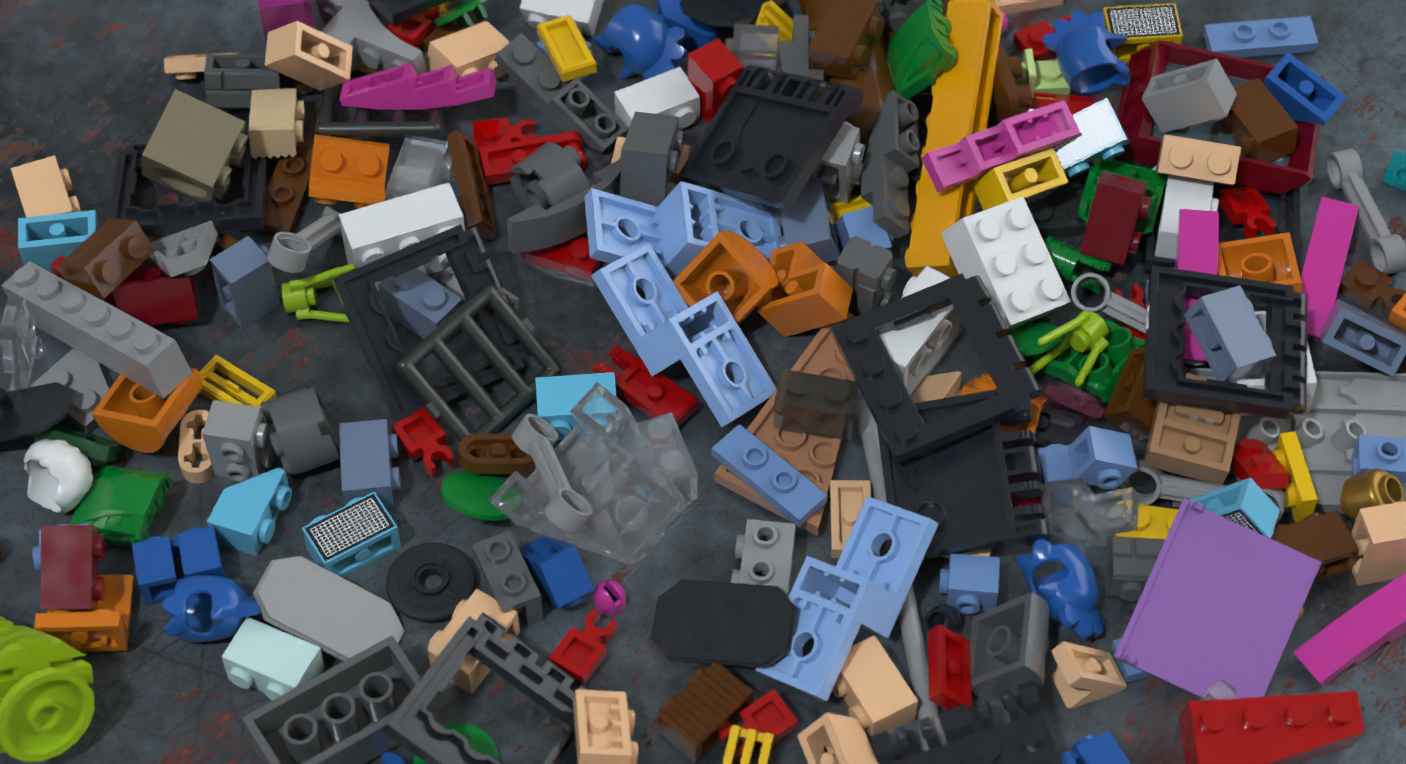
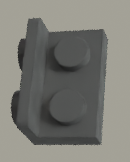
M510 530L474 543L473 552L501 612L507 613L513 610L518 613L522 612L528 626L542 621L541 595Z

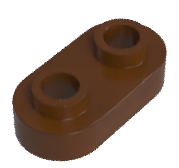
M470 434L465 436L459 443L458 463L464 470L473 474H526L536 466L532 456L522 451L515 444L512 434Z

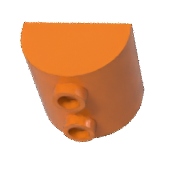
M723 230L717 233L673 280V283L690 307L718 291L739 326L777 286L778 278L769 261L756 247L738 234Z
M1290 232L1218 243L1217 275L1293 286V292L1302 293V282Z
M190 368L192 374L163 399L120 374L91 414L98 425L117 442L139 452L153 453L164 445L167 437L180 419L184 417L187 409L202 389V379L197 369Z

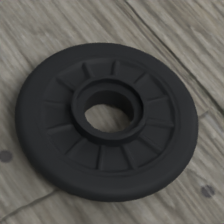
M424 543L407 549L394 560L386 578V591L392 605L404 616L421 622H436L452 617L457 605L463 599L468 600L475 591L476 586L475 570L468 557L457 548L443 543ZM427 575H437L442 579V583L435 589H424L420 585V581Z

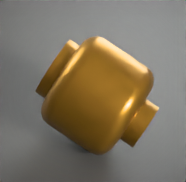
M1374 468L1351 476L1344 482L1340 506L1343 513L1355 522L1359 510L1362 508L1404 501V490L1396 476L1384 469Z

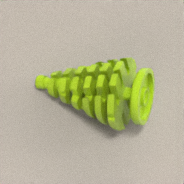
M0 616V753L7 752L9 756L23 762H42L61 755L73 746L89 727L95 710L94 694L88 683L94 682L92 665L82 659L73 661L72 658L85 656V654L65 642L26 626H15L13 622Z

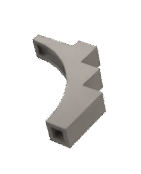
M316 0L321 20L327 24L321 32L353 46L352 72L361 63L372 69L377 68L384 71L411 62L417 75L427 72L422 51L401 41L386 29L371 10L368 0Z

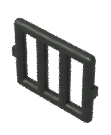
M343 83L324 89L322 99H317L315 107L318 118L315 132L317 135L332 137L438 136L442 131L444 115H449L450 106L430 108L428 121L406 122L408 110H393L391 122H369L372 109L357 107L354 122H332L338 93H341Z
M485 285L397 362L398 371L427 404L423 407L433 420L438 417L459 442L470 434H496L537 397L535 378L560 376L562 373L561 365L533 333L536 330L535 326L527 317L522 320L492 285ZM487 304H489L543 368L529 383L525 381L472 318ZM458 329H462L516 393L501 408L445 344V341ZM431 353L436 356L488 417V420L473 433L416 368Z

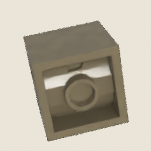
M175 89L142 154V176L199 202L214 201L216 197L222 199L231 182L229 177L232 169L230 167L231 165L239 166L247 149L245 144L248 136L244 134L245 121Z

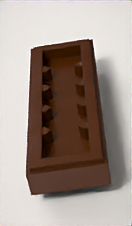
M456 130L446 136L453 161L451 173L459 185L461 194L458 197V202L461 210L466 215L468 227L471 229L477 226L481 237L488 242L499 237V232L478 147L465 134Z
M304 141V143H297V153L294 157L290 155L286 158L282 155L280 156L266 191L264 229L255 231L273 235L279 232H294L309 193V175L314 142Z

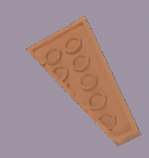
M849 312L847 313L846 320L823 326L747 428L757 439L826 493L827 498L830 490V480H832L857 385L831 333L832 326L856 317ZM721 464L714 473V482L792 522L724 465ZM826 504L800 527L818 536Z

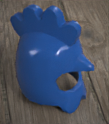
M633 3L621 9L609 22L603 36L596 35L593 39L596 45L607 53L622 52L624 57V66L620 75L622 80L635 74L643 75L645 80L677 68L675 62L681 61L687 56V49L681 46V42L687 38L686 29L677 26L669 28L665 21L655 12L639 3Z
M1075 10L1071 14V21L1056 20L1053 23V31L1055 33H1049L1043 37V45L1048 50L1056 52L1060 71L1068 86L1073 92L1082 95L1104 91L1115 84L1125 87L1130 83L1129 68L1123 61L1112 54V50L1127 41L1128 38L1124 35L1113 34L1104 27V15L1099 11L1087 17L1083 11ZM1108 65H1114L1116 69L1111 70Z
M1039 539L1034 543L1032 555L1020 553L1017 556V563L1022 568L1029 591L1043 598L1049 605V619L1062 622L1066 628H1072L1083 639H1087L1089 636L1097 638L1103 633V626L1107 621L1096 607L1099 595L1097 579L1089 559L1077 545H1052L1047 540ZM1049 561L1060 562L1064 567L1060 571L1048 576L1033 577L1035 571Z
M196 575L180 578L176 583L174 594L166 597L162 602V609L173 617L164 626L165 634L179 637L182 642H210L234 636L246 617L261 613L260 606L256 602L253 593L246 594L242 587L233 579L216 575Z

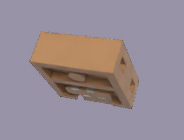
M1190 373L1185 375V378L1202 381L1208 379ZM1157 400L1143 465L1223 485L1230 470L1241 413Z

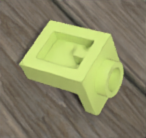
M1024 49L1023 62L1021 63L1022 77L1017 78L1018 85L1028 83L1030 90L1034 92L1070 95L1071 88L1066 83L1057 60L1034 61L1032 49Z

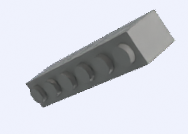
M30 261L19 268L12 277L1 285L21 319L163 399L192 374L178 344L173 338Z

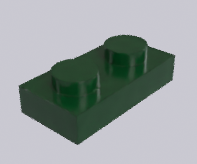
M58 424L42 434L34 436L35 442L44 439L66 441L69 445L78 447L80 452L89 459L91 465L106 466L107 462L122 460L125 446L117 441Z

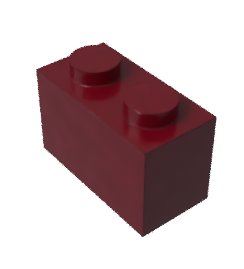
M1103 171L1097 183L1079 253L1121 265L1125 264L1129 253L1136 255L1142 232L1135 231L1139 218L1146 219L1152 198L1145 196L1147 182Z
M158 266L138 268L113 290L116 308L150 327L170 322L173 325H184L193 319L199 318L201 299L195 274L185 276L182 273L170 277Z
M41 525L40 610H96L97 601L104 600L105 582L104 576H98V559H104L105 538L104 534H98V527L94 525Z

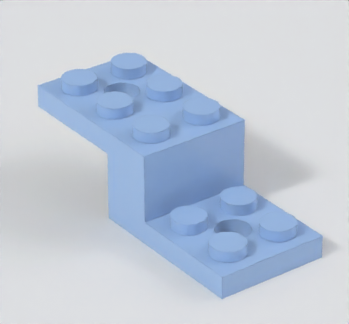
M680 181L658 207L593 188L584 196L590 258L610 264L650 243L668 275L674 280L717 233L723 230L731 231L746 239L768 261L770 260L772 250L780 248L779 236H781V230L776 220L774 208Z
M650 243L591 275L650 374L654 376L681 360L721 427L770 398L777 389L718 291L688 307ZM636 286H639L643 290L645 294V299L639 296V294L636 291ZM725 368L732 373L734 383L727 377Z
M867 496L836 567L809 556L806 557L788 597L798 609L791 650L766 669L756 668L755 671L827 701L859 628L861 627L886 638L889 637L938 523L925 516ZM892 539L890 551L885 556L880 557L881 545L884 541ZM810 638H814L812 651L803 657L802 648L805 642Z

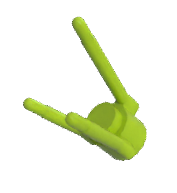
M348 264L304 279L282 283V297L286 313L296 312L297 320L319 319L349 323L346 314L310 310V307L317 305L316 290L333 286L331 282L333 278L354 270L355 265Z
M1083 311L1075 319L1038 339V344L1042 346L1069 332L1067 338L1060 345L1029 367L1033 375L1068 347L1072 346L1079 352L1092 350L1075 380L1076 386L1083 384L1100 353L1109 346L1108 341L1104 339L1109 332L1106 322L1098 314Z

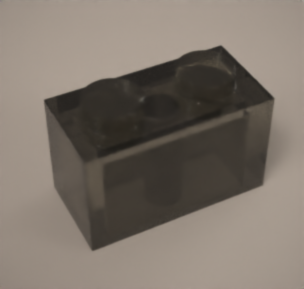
M782 369L774 401V428L852 441L859 410L860 390L856 382L852 380Z

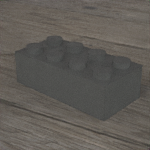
M391 635L242 717L248 741L262 764H365L399 744L382 730L421 677ZM433 699L426 710L432 713L433 720L438 722L435 699Z

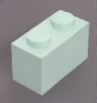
M246 617L222 655L228 679L232 683L243 689L252 687L262 691L272 701L317 677L325 669L320 647L249 617Z

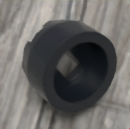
M940 604L927 612L924 620L927 631H930L938 624L943 625L948 619L947 629L956 633L961 625V615L955 607L953 608L948 604Z

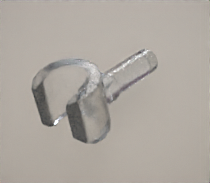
M1215 680L1199 701L1234 699L1236 689L1224 680Z

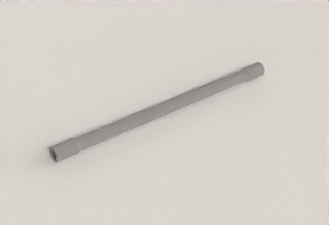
M862 399L857 401L853 408L859 436L863 442L874 499L887 503L877 424L865 400ZM892 539L883 542L885 555L891 549ZM911 585L898 614L913 693L918 700L919 720L927 717L930 718L938 744L941 746L947 744L938 717V705L929 700L928 657L913 585ZM919 721L918 728L923 751L929 750L926 740L922 736L919 727Z

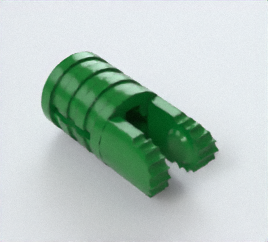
M1049 236L1044 242L1059 276L1064 277L1069 282L1074 283L1079 276L1083 275L1078 273L1082 263L1096 270L1109 272L1112 263L1107 260L1079 253L1080 249H1075L1071 245L1057 241L1052 236ZM1086 281L1080 285L1097 294L1102 289V285L1095 281Z

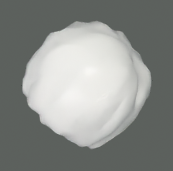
M48 439L37 441L30 446L24 456V469L29 473L28 497L54 512L65 514L76 508L92 485L93 474L89 459L80 452L78 447L71 446L66 441Z

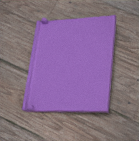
M1184 498L1114 657L1203 700L1264 697L1321 562L1205 509V506L1200 502L1192 503Z

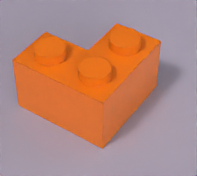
M803 241L772 250L769 263L777 275L778 284L758 305L757 312L784 337L846 320L853 288L826 262H823Z

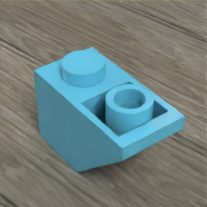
M276 468L223 489L207 520L208 527H214L219 545L258 556L263 544L269 543L273 537L275 520L280 510H286L291 500L292 489L288 485L285 470Z

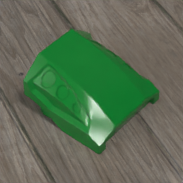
M926 0L905 20L888 43V59L893 83L897 92L907 100L934 83L937 74L949 70L957 58L956 48L948 43L947 38L951 31V22L942 15L943 9L941 8L943 5L940 0Z
M1102 157L1094 160L1080 201L1078 215L1087 224L1097 183L1103 171L1148 183L1145 196L1152 197L1145 220L1138 219L1135 231L1142 232V235L1152 232L1168 175L1158 174L1154 169L1119 161H1104Z
M1102 318L1108 326L1109 332L1104 339L1108 341L1109 346L1100 353L1081 386H1076L1075 380L1092 350L1079 352L1070 346L1041 370L1047 375L1059 378L1079 390L1099 397L1104 403H1109L1130 351L1144 347L1145 340L1132 335L1128 328L1119 327L1112 320ZM1069 332L1063 335V340L1067 338Z
M100 466L93 475L90 489L79 502L70 525L86 523L98 527V534H104L106 547L122 545L125 548L132 549L133 543L142 542L149 538L150 531L148 527L150 523H153L154 515L164 507V494L167 493V488H170L173 483L171 474L166 472L160 475L134 469Z

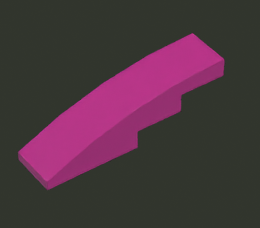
M411 62L343 82L339 100L342 106L377 110H421L455 106L494 97L497 80L492 67L460 77L456 76L452 65L417 75Z
M1062 100L1004 119L995 127L967 135L958 143L928 152L922 158V161L938 193L980 178L995 167L1053 148L1077 137L1081 132L1066 101Z
M1321 197L1300 277L1302 293L1307 296V338L1322 342L1319 332L1335 304L1359 209L1358 205Z
M1179 209L1175 269L1217 275L1218 211ZM1187 296V311L1200 298ZM1186 320L1185 361L1208 363Z
M1406 573L1358 603L1293 652L1295 658L1321 687H1324L1352 663L1357 666L1387 641L1392 644L1406 633Z

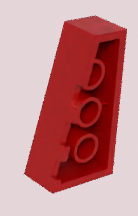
M1357 691L1189 701L1178 716L1185 764L1304 763L1350 748L1365 732Z

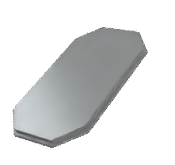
M302 556L271 560L253 592L265 621L301 640L320 647L322 651L343 662L391 635L399 643L405 631L392 603Z

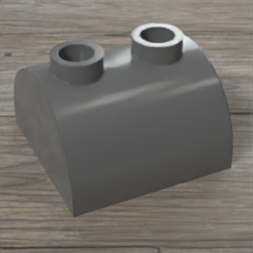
M1030 592L973 616L970 638L972 694L989 700L1001 701V692L1010 689L1014 701H1022L1017 688L1018 685L1034 681L1038 694L1044 689L1047 683V674L1044 672L1046 653L1050 648L1051 639L1048 636L1050 608L1043 598Z

